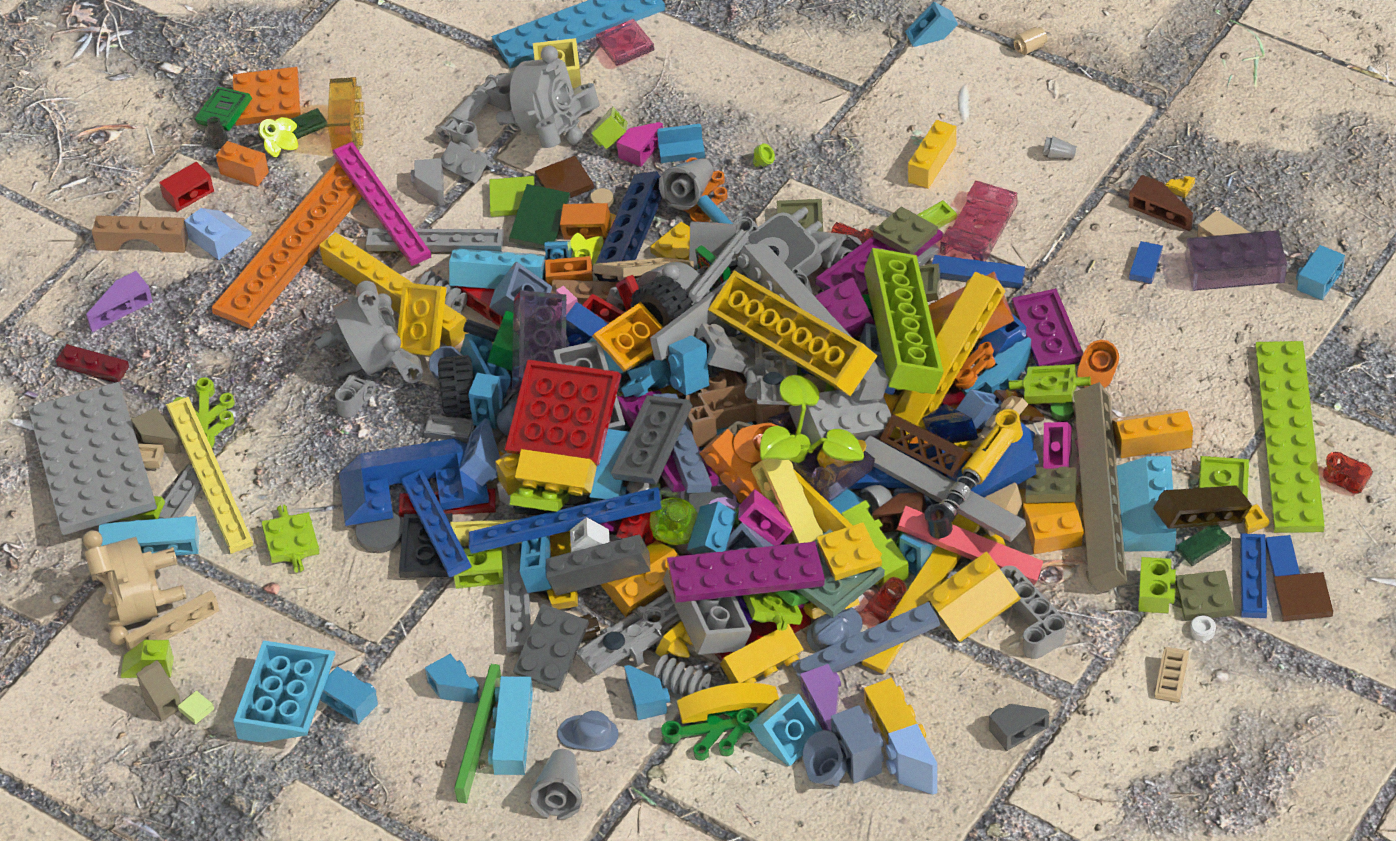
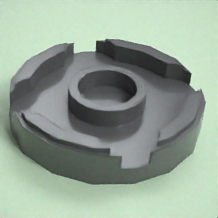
M393 513V518L361 523L356 526L357 541L362 548L369 552H374V550L380 551V553L388 552L402 542L403 522L395 513Z

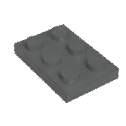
M542 603L513 670L514 674L521 677H531L532 681L561 691L589 621Z

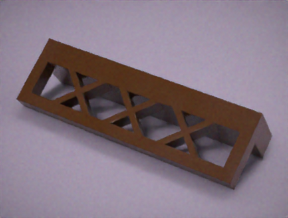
M894 414L891 415L880 438L881 441L953 478L957 477L963 462H968L973 453ZM896 426L900 429L901 438L892 441L889 438ZM917 437L919 447L910 450L908 440ZM935 446L937 456L928 459L926 449ZM954 455L957 458L951 470L946 468L944 459Z

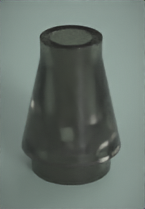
M211 117L207 120V143L213 149H221L229 138L218 117Z

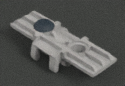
M759 342L754 343L755 365H748L744 369V376L747 378L746 397L757 399V404L790 405L781 398L779 387L786 377L798 375L796 364Z
M669 592L645 607L635 608L632 610V614L612 627L609 626L601 630L600 636L577 650L576 655L596 675H599L625 657L630 658L632 656L637 667L643 664V651L654 644L657 649L663 638L661 633L681 621ZM654 615L661 617L658 622L653 623L649 621Z

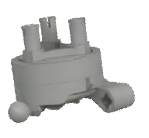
M549 45L542 49L541 60L524 61L516 67L514 72L499 73L495 78L498 87L510 86L512 111L497 112L496 120L499 125L517 124L526 134L538 135L542 148H551L560 144V134L565 132L569 143H580L583 133L577 127L580 121L578 117L600 106L593 83L580 85L573 90L565 62L557 58V49Z

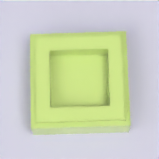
M196 690L178 705V709L194 724H197L214 710L213 703Z

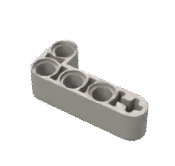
M1015 566L1002 567L1000 570L1021 598L1011 607L1029 625L1023 633V653L1028 658L1038 659L1065 642L1066 620Z

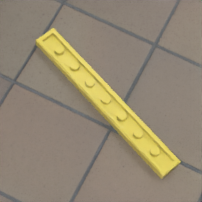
M189 397L166 404L169 415L230 554L254 546Z

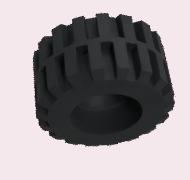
M657 276L637 289L632 295V301L630 302L631 308L641 302L663 327L692 307V301L688 297L687 291L681 287V284L674 282L670 277L666 278V276Z
M463 355L440 358L438 362V376L444 414L446 417L472 414L469 391L474 381L470 357Z

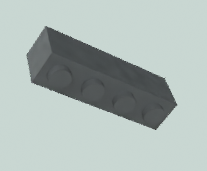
M640 534L546 559L547 579L556 595L651 571L649 551Z

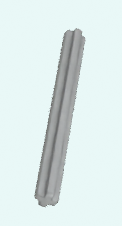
M739 230L689 291L688 297L691 298V301L698 303L740 252L743 245L749 241L748 237L750 234L748 231Z

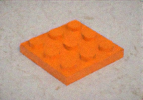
M297 67L233 74V90L249 93L253 98L236 121V126L261 123L266 119L276 121L281 117L288 119L301 118L299 73Z

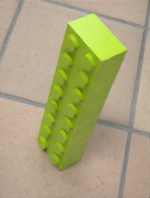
M872 248L864 268L885 372L890 378L888 386L898 390L904 389L919 393L935 394L944 371L917 255Z

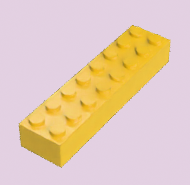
M735 270L708 308L711 313L724 323L849 396L852 395L877 358V355L861 342Z

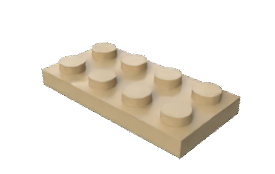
M659 257L593 264V273L603 274V278L614 279L618 276L619 281L630 275L638 279L643 273L669 262H681L694 269V261Z

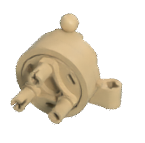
M91 530L83 537V543L89 549L84 552L92 581H100L106 586L103 603L105 605L111 604L109 612L111 621L109 622V626H111L109 639L115 645H123L126 643L124 636L129 634L128 630L123 626L158 617L157 607L187 599L183 585L165 590L158 589L154 573L158 569L177 565L176 555L173 547L151 553V551L142 553L137 537L101 546L103 542L102 535L98 531Z

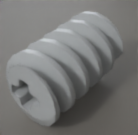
M433 271L426 272L419 280L418 284L447 287L445 304L458 313L465 308L467 294L462 293L461 289L455 288V286H449L447 280L442 279L439 275H435Z
M663 655L656 664L654 676L660 679L663 688L672 690L675 694L680 693L682 697L709 687L711 681L709 673L702 678V670L699 669L693 674L694 667L690 665L684 670V662H680L676 667L675 658H671L667 663L668 656Z

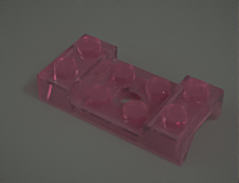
M975 180L967 194V202L953 227H948L940 241V254L946 255L954 249L970 254L974 260L986 261L1017 207L1018 193ZM975 225H983L980 228L974 227Z

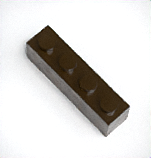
M1233 485L1163 490L1153 509L1166 527L1173 529L1239 524L1243 522L1252 504L1239 487Z

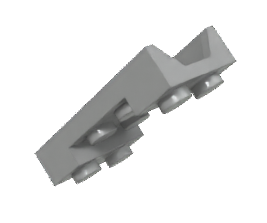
M701 324L695 337L710 346L707 359L708 365L744 373L746 366L755 365V342L750 341L747 343L739 341L734 337H727L724 329L717 324Z

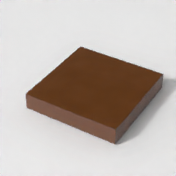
M575 155L535 171V177L542 187L569 192L570 198L594 189L593 181Z
M1324 572L1274 577L1273 583L1282 621L1333 617V608Z

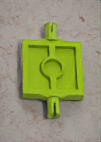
M1075 365L1028 367L1027 375L1023 380H1009L1010 390L1024 389V400L1028 404L1073 402L1074 391L1077 387L1091 386L1090 376L1076 377Z
M283 504L282 511V507L279 505L277 507L279 518L261 521L271 563L292 562L294 572L298 573V567L300 572L304 570L302 559L319 554V546L310 514L306 512L289 515L287 506Z
M775 592L742 595L753 620L762 623L767 621L774 622L779 631L786 630L787 624L800 625L803 616L798 605H789Z

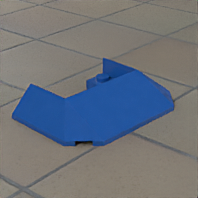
M455 438L360 453L339 473L345 526L393 518L389 485L400 484V479L421 469L427 479L437 478L440 504L443 510L488 503L487 485L485 483L481 486L460 470L467 444Z

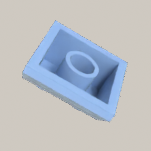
M200 208L184 220L189 240L218 260L252 235L251 231L219 210Z
M918 724L888 733L886 752L889 759L886 760V765L891 775L894 774L900 784L932 795L936 794L937 762Z

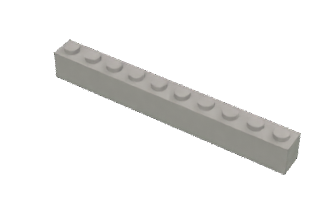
M766 243L743 245L737 265L750 280L850 336ZM873 362L854 390L853 395L859 401L881 399L890 378Z

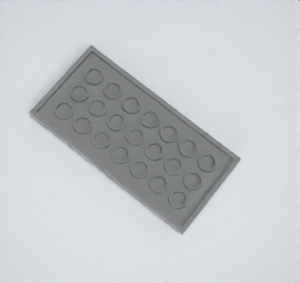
M119 382L28 407L62 535L157 509Z

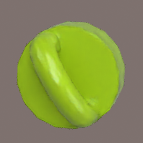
M762 143L755 147L753 165L755 167H766L774 162L775 154L768 144Z

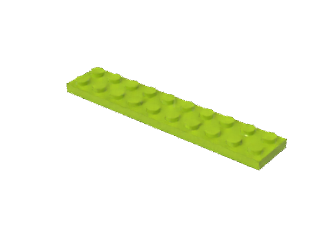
M1256 342L1255 352L1274 533L1324 532L1325 524L1304 342Z

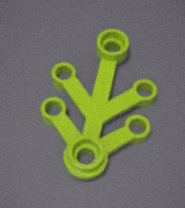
M202 377L195 384L196 393L199 397V413L195 412L211 448H213L215 436L234 423L233 413L225 410L232 408L235 401L231 393H224L220 396V403L209 411V398L214 395L215 387L212 380ZM177 397L173 400V402L183 399L184 397ZM219 416L220 421L209 429V424Z

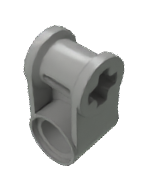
M355 373L350 374L343 385L335 392L337 413L344 418L356 415L366 401L373 396L375 382L360 379Z

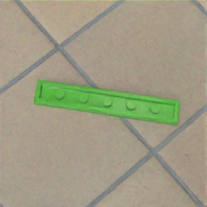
M491 664L489 666L454 787L458 803L467 804L493 714V708L496 703L495 688L500 687L501 670L498 664Z

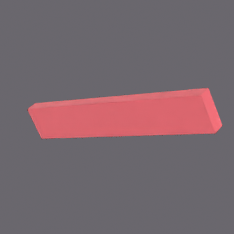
M905 506L897 527L899 531L971 560L977 559L987 551L999 569L1004 566H1015L1033 585L1038 580L1043 564L1042 560L953 525V530L947 537L934 538L928 532L924 513Z

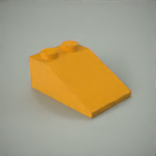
M640 302L594 333L592 337L625 372L654 357L650 338L664 327Z
M1026 489L1019 490L1022 500L1021 509L1033 554L1082 546L1084 531L1074 502L1026 503Z

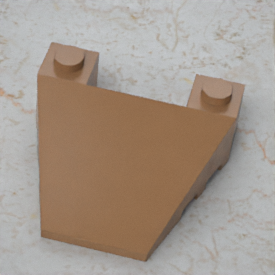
M724 368V372L720 371L719 376L709 377V386L686 396V400H690L692 404L686 420L698 447H706L717 436V429L730 427L736 421L744 423L756 421L757 424L772 423L786 428L785 405L757 404V399H750L745 395L747 378L744 376V373Z

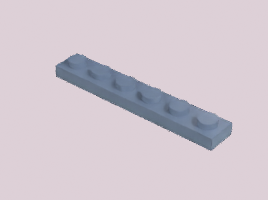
M653 394V396L678 399L677 394ZM686 420L671 454L686 493L710 492L712 484Z
M927 602L792 663V666L801 683V673L829 664L833 673L841 671L940 626V622L930 603Z

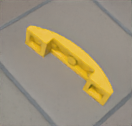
M734 683L707 688L677 700V707L682 724L705 721L708 714L755 707L756 713L764 712L779 699L776 686L762 683Z

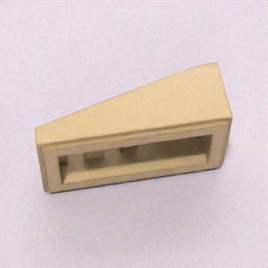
M1164 647L1154 698L1180 702L1189 661V651ZM1166 668L1178 669L1180 671L1170 670ZM1164 677H1166V678H1171V679H1177L1178 681L1169 680V679H1164ZM1162 686L1177 688V690L1163 689Z

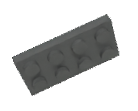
M646 396L611 471L614 479L657 484L692 408L690 400Z

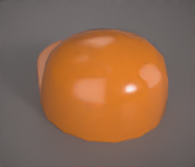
M1101 339L1089 344L1083 353L1077 370V376H1090L1091 385L1100 382L1104 389L1108 387L1112 382L1120 358L1114 344L1108 340Z
M762 423L742 428L735 435L733 441L736 455L748 463L762 461L760 458L761 438L766 429L778 425Z

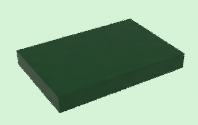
M527 184L509 236V242L545 249V242L557 241L561 228L560 221L563 204L569 203L570 193Z

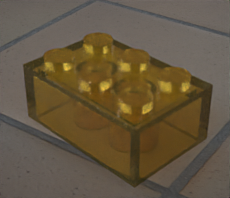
M356 77L330 79L327 126L332 150L351 142L354 143L359 152L360 146H364L363 133H361V130H364V118L361 115H365V104L360 102V99H362V87L357 86Z

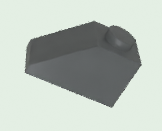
M1009 704L994 710L989 715V731L1006 751L1049 728V712L1047 709Z

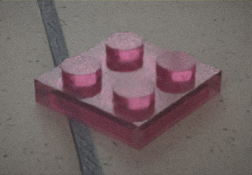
M634 19L596 34V41L616 66L654 51V43Z

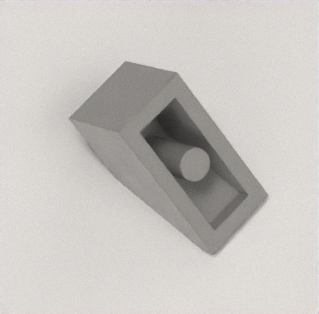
M441 158L414 160V169L411 170V182L416 183L417 192L437 205L444 206V175Z

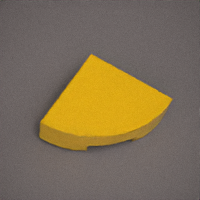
M1184 176L1183 179H1171L1165 185L1174 194L1185 198L1195 184V178Z
M1258 504L1253 505L1245 517L1244 529L1247 534L1269 526V519Z

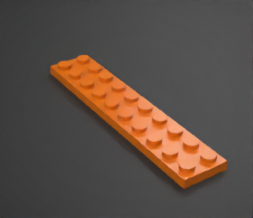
M338 161L335 162L211 307L213 314L251 329L319 249V245L329 237L362 198Z

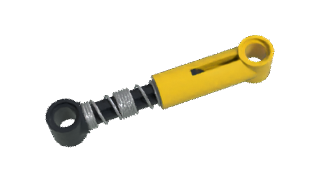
M1004 409L996 415V424L962 468L963 476L959 477L957 482L946 494V499L942 500L939 504L929 506L925 510L924 515L928 532L932 537L940 539L951 534L953 530L952 521L955 518L956 510L960 509L959 505L967 500L973 487L983 483L1011 443L1021 439L1023 430L1017 411Z

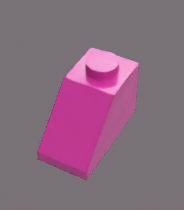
M656 122L629 128L617 140L618 158L642 167L658 147L657 129L663 128V123Z
M1068 422L1044 423L1043 468L1069 467L1072 452V427Z
M755 489L739 505L738 519L774 546L780 545L793 531V528L775 504Z

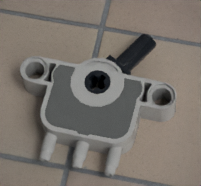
M806 207L792 215L778 213L760 226L746 216L739 217L734 221V224H737V232L739 230L747 232L748 230L750 234L748 237L749 241L745 245L766 243L812 293L807 276L821 266V253L836 241V238L831 235L819 244L812 235L822 227L821 222L817 221L806 229L798 222L808 213ZM738 260L732 261L728 265L731 274L733 273V270L736 267H738Z

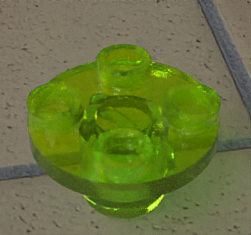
M681 498L662 500V509L652 511L650 515V527L654 538L671 545L689 543L698 515L696 509L688 501Z

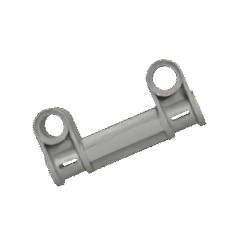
M488 75L485 78V82L481 86H477L466 100L447 117V121L442 126L437 127L436 134L438 138L445 143L452 141L459 144L461 141L470 146L471 150L477 148L479 145L475 123L471 122V120L487 103L501 110H512L510 86L498 87L495 81L496 76Z

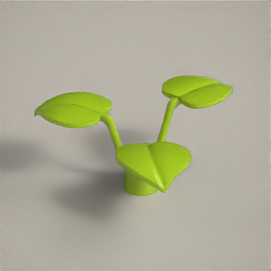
M798 375L788 376L781 382L779 387L781 398L790 405H801L796 434L790 435L788 430L781 426H772L766 429L760 442L761 460L778 459L801 463L804 461L807 452L813 453L814 449L822 443V451L831 458L843 461H860L864 459V453L857 438L844 429H831L827 432L826 438H820L813 445H810L809 438L801 434L806 405L814 406L818 403L819 391L814 383Z

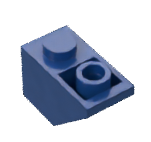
M1014 315V321L985 335L980 344L984 342L991 343L994 349L993 357L1003 353L1016 342H1021L1026 338V326Z

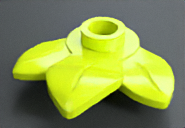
M281 117L276 121L266 119L260 123L258 128L259 135L264 139V148L268 154L276 158L281 149L291 151L298 148L297 138L292 133L297 127L293 120ZM268 126L272 128L273 133L268 131Z
M576 233L570 241L573 251L571 258L591 256L593 266L604 245L603 237L597 236L586 240L581 234Z

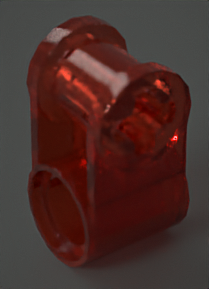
M1331 452L1326 457L1327 466L1324 468L1323 478L1327 482L1342 487L1351 493H1361L1373 475L1369 465L1350 458L1341 452Z
M897 577L889 578L878 592L873 595L862 611L874 616L879 620V624L887 621L895 610L896 605L905 595V583ZM888 589L892 590L895 595L891 594Z

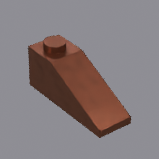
M1141 175L1129 192V208L1191 231L1193 212L1163 182Z

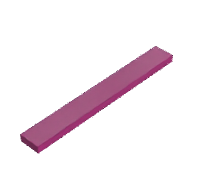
M351 142L332 150L335 159L408 263L413 266L432 258L430 250L354 143Z

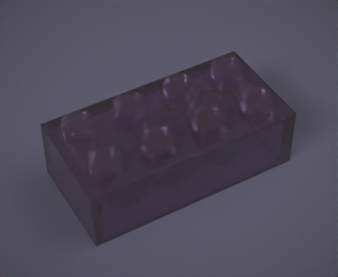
M1279 230L1186 239L1185 259L1192 291L1285 283L1287 262Z
M520 290L514 298L513 390H520L527 360L553 363V350L566 348V294Z

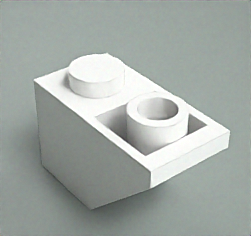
M587 517L570 530L571 552L610 542L609 529Z

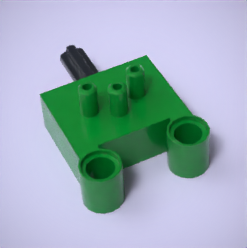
M506 310L499 330L469 319L464 324V332L494 342L487 361L490 364L524 375L527 360L553 363V350L546 346L544 337L554 327L532 320L533 316L530 313L521 316Z

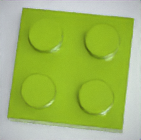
M521 486L511 494L510 505L557 512L569 501L570 494L562 489L559 492L545 490V487L537 486L536 489Z

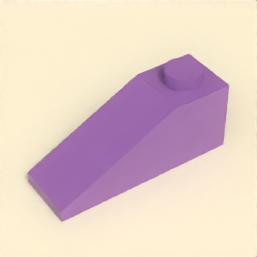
M137 271L116 280L89 310L86 317L91 332L153 302L149 286Z
M829 664L801 673L800 680L801 690L822 730L831 732V716L838 713V687L841 686V681L837 672L833 673Z

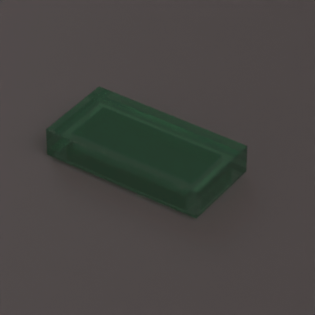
M1219 525L1208 526L1178 544L1176 551L1191 566H1194L1229 545L1231 537Z

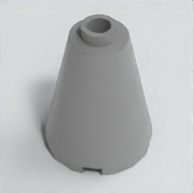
M700 158L668 168L659 179L661 196L671 203L670 206L679 210H686L695 206L713 175L711 163L706 159Z
M817 231L812 235L818 244L831 235L836 238V241L821 253L822 263L820 267L825 271L862 244L861 241L852 235Z
M557 749L552 752L531 790V805L536 812L544 817L549 818V815L558 816L557 819H566L575 815L580 809L582 794L576 756L570 750Z

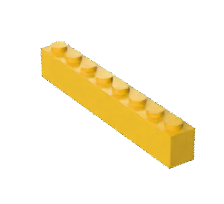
M336 232L319 245L324 265L356 286L363 281L373 282L376 285L378 294L384 293L391 297L392 310L400 314L403 282L412 283L411 281ZM446 304L444 306L440 341L447 346L455 347L464 340L465 334H468L463 331L466 318Z
M974 272L973 276L966 282L962 295L955 301L951 314L944 320L942 329L936 338L944 372L935 394L906 390L902 398L897 401L892 414L926 430L1006 292L998 280ZM898 427L893 430L889 438L892 441L901 438Z

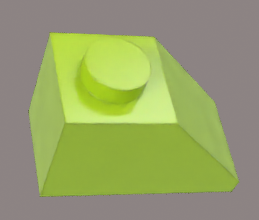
M612 106L592 128V139L598 146L601 147L603 145L608 149L626 132L628 122Z
M143 640L127 652L123 657L121 678H137L136 674L156 660L161 664L167 676L171 678L174 656L169 640Z

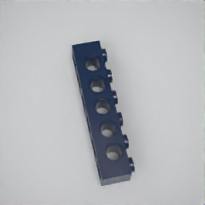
M657 171L634 174L596 263L636 260L662 200L659 189V179L661 176ZM594 273L599 281L620 282L618 276L614 279L603 278V274Z

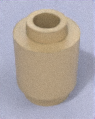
M1033 27L1017 34L1014 41L1016 51L1026 55L1043 47L1047 43L1046 32L1042 27Z

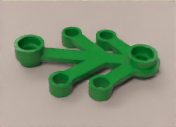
M744 708L740 711L732 710L708 714L707 720L704 721L706 723L681 727L676 721H667L661 727L662 739L668 744H675L682 737L708 733L701 743L696 744L693 748L694 757L699 761H703L709 757V749L725 730L734 729L727 739L719 742L720 754L722 756H731L734 753V745L742 735L753 732L749 724L759 715L753 709ZM725 714L731 719L722 720L715 715ZM724 746L730 747L729 749H723ZM700 750L705 751L704 753H698Z

